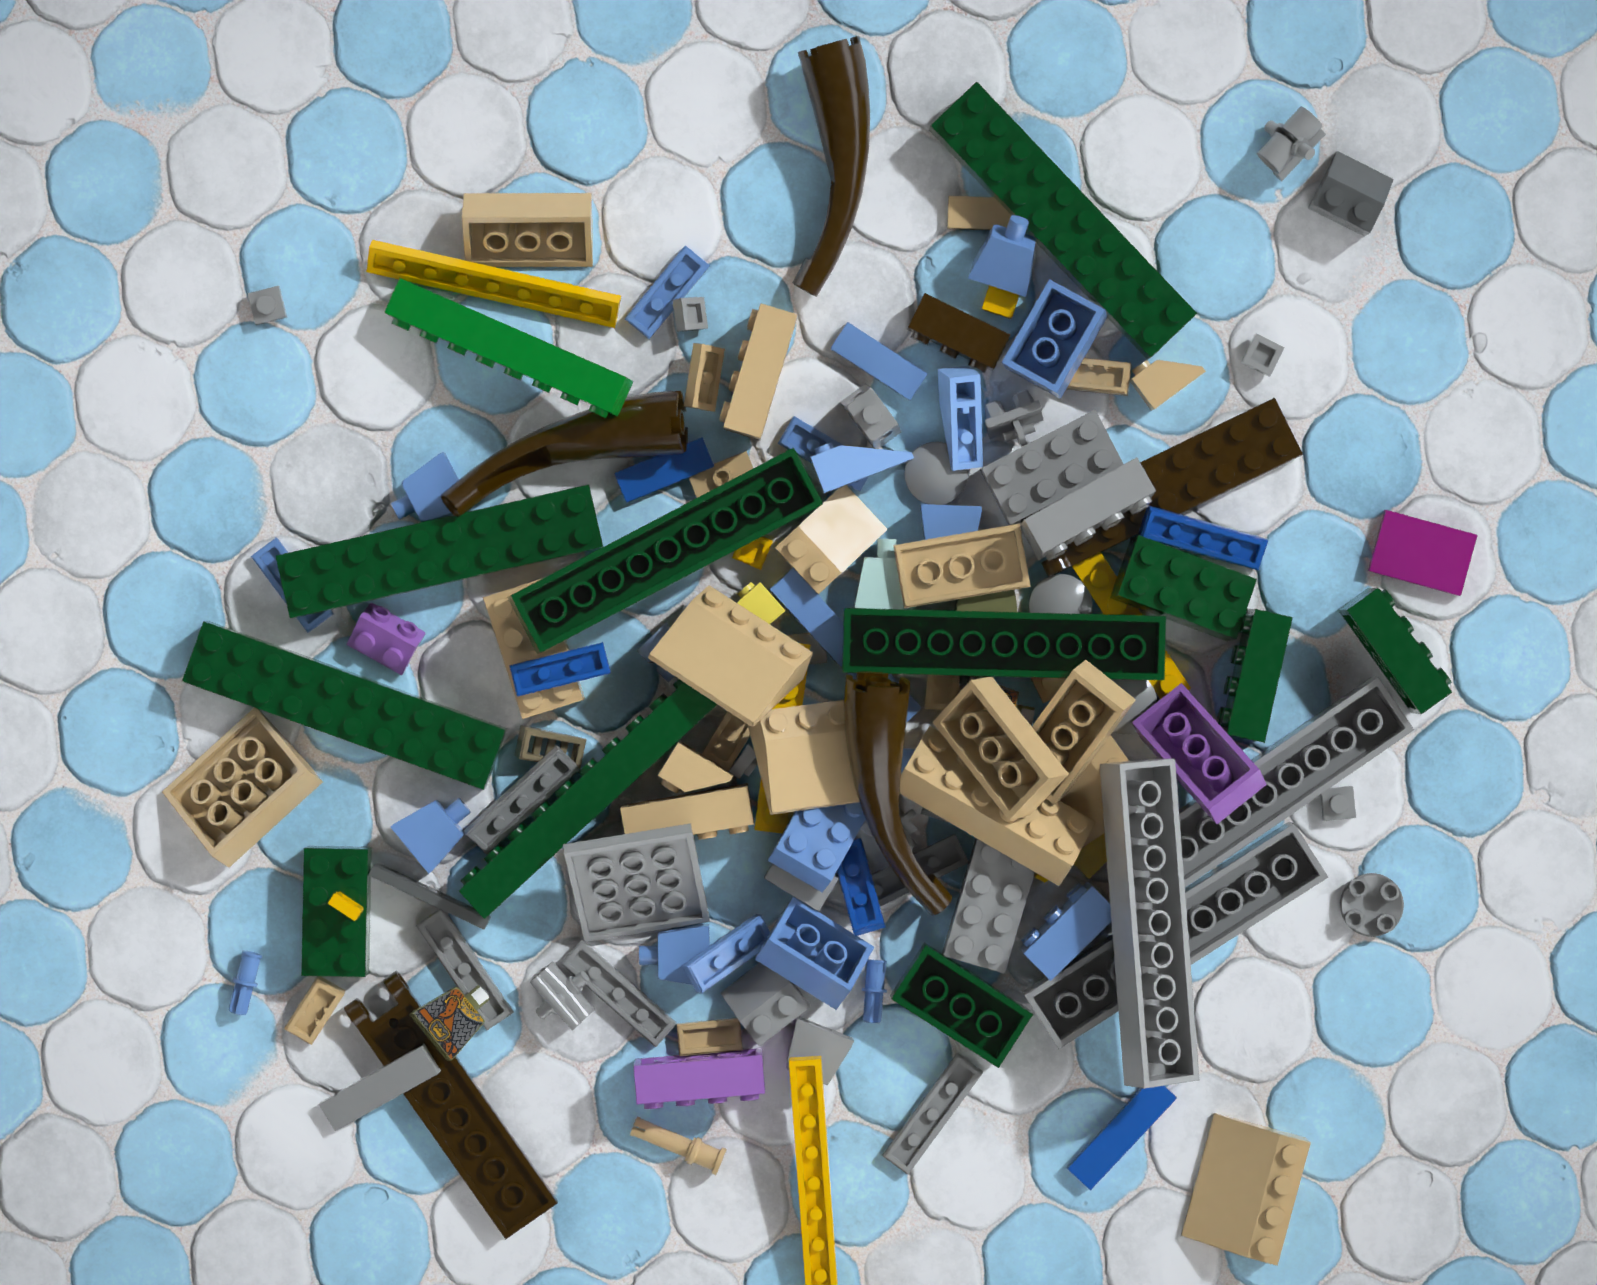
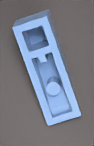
M969 366L938 369L939 404L951 470L983 467L980 374Z
M832 442L815 448L816 455L810 457L824 494L914 459L912 452L842 445L834 448Z

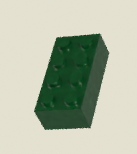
M1137 535L1130 538L1110 598L1157 616H1166L1168 620L1219 639L1231 641L1238 637L1257 579Z
M1378 587L1367 588L1339 608L1338 611L1410 713L1422 715L1452 693L1448 686L1452 682L1441 667L1437 669L1432 664L1430 659L1433 655L1425 643L1422 641L1420 643L1417 642L1411 633L1415 630L1409 620L1404 615L1400 617L1395 612L1393 606L1396 603L1386 589L1381 591Z
M1247 609L1239 633H1242L1240 644L1234 645L1230 663L1235 664L1233 675L1227 676L1223 694L1228 695L1226 706L1220 707L1217 716V723L1228 735L1265 743L1293 617L1259 609Z
M307 846L304 848L301 976L366 977L369 974L371 876H369V873L371 871L372 847ZM340 891L363 906L364 910L356 921L328 904L334 893Z
M925 942L890 994L893 1001L997 1068L1000 1067L1033 1016L1031 1010L952 959L943 956L941 952Z

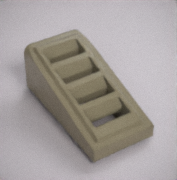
M521 725L515 756L519 759L539 762L555 747L556 740L561 741L560 749L565 753L567 752L568 743H574L571 759L580 769L587 739ZM531 735L535 736L532 752H527ZM543 738H548L545 755H540Z

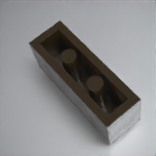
M924 293L907 330L912 332V339L928 345L929 341L941 346L939 352L953 359L960 355L970 360L968 366L982 373H985L987 369L991 371L995 369L1011 336Z

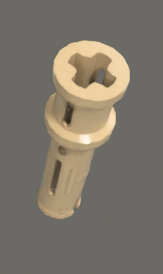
M638 1116L630 1132V1136H635L685 1157L684 1161L687 1164L692 1165L696 1163L710 1169L714 1175H717L727 1150L723 1147L717 1149L707 1145L699 1137H694L691 1140L643 1120Z

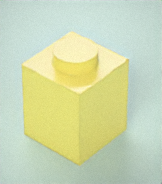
M750 582L737 594L741 598L737 602L739 605L768 624H771L785 612V609L761 582L756 586Z

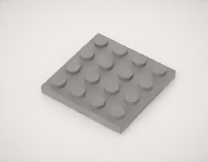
M691 823L563 844L564 856L584 942L710 922Z

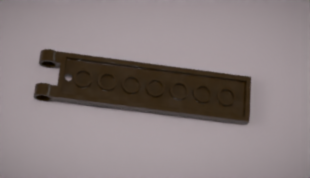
M1273 398L1140 462L1156 490L1150 498L1152 502L1148 505L1182 514L1301 457L1303 453L1276 399ZM1147 508L1134 515L1129 510L1123 514L1124 518L1121 519V522L1105 531L1100 526L1095 529L1096 533L1091 539L1076 546L1074 541L1066 545L1068 549H1066L1065 553L1051 561L1046 559L1041 563L1047 576L1056 575L1089 557L1091 558L1138 535ZM1029 516L1021 519V523L1024 521V519L1028 518Z
M395 971L383 979V982L398 1004L374 1021L367 1008L358 998L347 1004L344 1010L383 1066L423 1044L426 1045L441 1071L403 1094L506 1240L558 1204V1200L456 1056L452 1060L447 1061L409 1014L421 1005L401 974ZM390 1019H397L398 1025L396 1027L390 1026Z

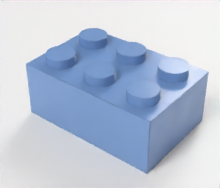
M1049 279L1001 363L1007 370L1061 399L1108 315L1105 309Z
M860 802L795 811L767 861L823 893L832 881L865 821Z
M1080 882L1077 883L1066 894L1069 900L1061 908L1055 905L1043 917L1046 922L1038 930L1035 927L1030 929L1021 939L1023 945L1020 949L1023 954L1050 981L1112 921L1110 903L1088 882L1084 885H1081Z
M793 896L777 919L755 960L837 1010L852 990L874 946Z

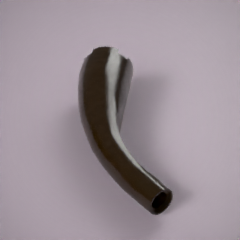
M859 36L850 38V46L848 40L843 39L810 49L811 56H808L807 50L798 52L831 179L829 204L822 234L811 259L805 258L792 282L815 297L820 293L843 251L859 208L865 182L870 142V98L866 60Z
M663 391L629 396L626 398L618 416L608 413L607 417L604 418L587 409L540 428L504 447L470 470L441 494L442 502L454 516L460 517L486 496L505 484L524 475L554 465L595 459L684 454V452H687L688 427H685L683 412H686V407L684 406L683 393L681 391Z
M857 672L856 679L847 674L843 701L845 735L854 786L863 814L879 849L894 873L930 915H937L951 903L952 895L934 874L927 876L922 870L907 842L899 816L901 767L910 681L900 677L899 683L893 682L888 679V673Z

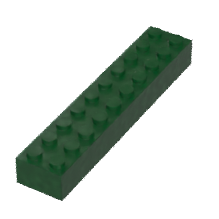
M975 82L930 125L929 131L1011 216H1021L1028 220L1029 224L1026 233L1036 238L1038 246L1094 304L1105 309L1108 315L1107 318L1147 360L1155 355L1197 314L978 82Z
M793 447L507 598L533 648L539 654L823 505V502Z
M588 484L465 512L460 517L454 515L276 555V561L289 617L297 618L600 549L604 546Z
M843 608L842 672L872 671L888 674L1067 678L1073 669L1087 660L1110 679L1165 680L1166 616Z
M203 621L182 682L482 790L486 789L508 729L210 621Z
M678 679L673 684L677 690L669 697L664 693L649 706L653 711L645 719L639 715L625 728L629 732L625 738L620 740L616 736L602 749L606 755L599 762L592 758L578 771L582 777L575 784L571 780L567 781L554 793L558 799L552 805L547 801L531 815L535 820L528 827L522 823L507 837L511 841L508 846L503 848L499 844L484 858L488 864L482 870L475 866L460 880L464 886L459 892L484 919L487 918L563 847V844H567L717 704Z

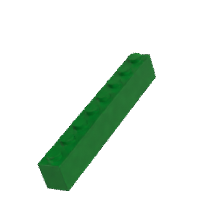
M399 278L384 312L393 318L391 324L407 331H409L411 326L420 329L419 336L437 344L439 338L449 342L447 348L465 356L467 351L477 355L475 361L490 368H493L494 364L497 363L506 367L503 372L504 374L520 381L523 375L534 380L532 386L547 393H550L551 388L562 392L561 399L578 406L581 400L591 405L589 411L604 418L607 417L608 413L618 416L633 384L632 380L401 278Z

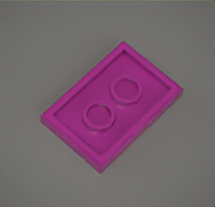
M1384 510L1368 571L1461 596L1478 535Z

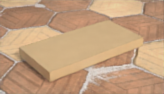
M1020 524L893 545L904 608L1031 587Z

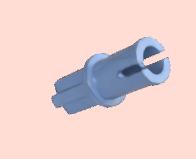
M242 951L237 977L232 980L235 982L229 1005L231 1013L237 1015L247 1014L253 988L258 985L255 980L260 959H262L261 954Z
M868 959L866 963L865 988H862V991H865L863 1020L867 1023H880L882 1020L883 993H887V989H884L887 961Z

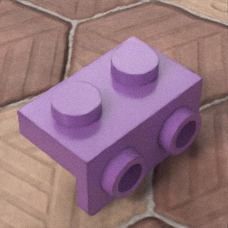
M370 603L359 617L346 645L403 675L426 633L414 623L405 621L390 613L385 607Z

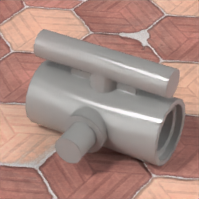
M1300 106L1284 124H1277L1272 120L1266 123L1264 129L1270 134L1271 138L1257 152V155L1266 166L1274 171L1273 174L1280 181H1283L1303 158L1307 160L1313 158L1315 155V149L1313 148L1326 134L1321 129V122L1309 110Z
M551 962L530 981L532 986L544 998L542 1000L543 1004L536 1009L537 1015L541 1019H545L550 1014L557 1013L573 1031L595 1010L580 993L583 990L582 987L590 980L588 975L581 971L575 977L570 976L567 978L558 966Z

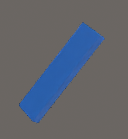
M1152 506L1147 507L1138 533L1140 536L1164 545L1259 570L1268 540L1263 537Z
M1165 1086L1141 1088L1067 1166V1169L1091 1191L1171 1106L1177 1097Z

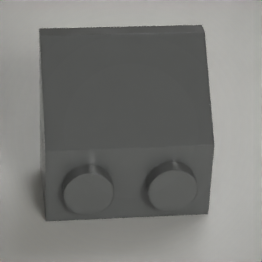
M1336 151L1308 209L1365 237L1371 233L1385 205L1394 179Z

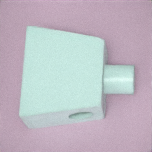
M877 539V558L864 557L854 608L916 610V606L904 608L893 548V545H896L897 539Z

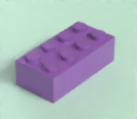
M1182 683L1132 722L1140 739L1157 758H1175L1176 779L1216 824L1267 785L1260 769Z
M762 1048L635 1059L637 1105L644 1104V1109L662 1108L664 1102L676 1101V1106L695 1105V1100L708 1099L710 1104L727 1102V1097L740 1096V1101H751L759 1099V1094H765Z

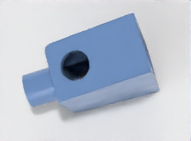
M1013 215L1010 217L1007 228L993 225L973 260L968 279L1026 297L1036 246V238L1025 234L1029 224L1028 220L1021 216Z
M446 453L438 454L401 482L407 495L391 503L399 520L414 512L417 513L421 522L452 514L442 502L441 494L459 479Z
M921 504L920 514L924 540L978 531L982 506Z
M460 798L446 809L438 800H435L394 823L391 829L429 874L465 835V832L458 823L469 815L471 811Z
M699 924L658 932V946H639V965H658V979L692 985L682 965L710 946L709 924Z

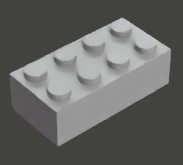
M1093 410L982 467L980 471L1007 524L1012 525L1124 464L1097 411Z
M1136 457L1024 519L1020 528L1037 559L1041 560L1046 557L1048 561H1051L1065 553V550L1068 549L1066 545L1074 541L1076 546L1091 539L1096 533L1095 529L1100 526L1105 531L1121 522V519L1124 518L1123 514L1129 510L1134 515L1147 508L1148 504L1152 502L1150 498L1156 490Z
M975 838L942 950L943 956L1005 974L1035 872Z

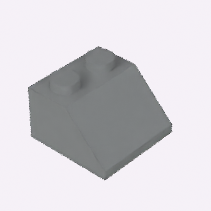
M760 962L721 992V995L759 1047L810 1008V1003L794 983Z

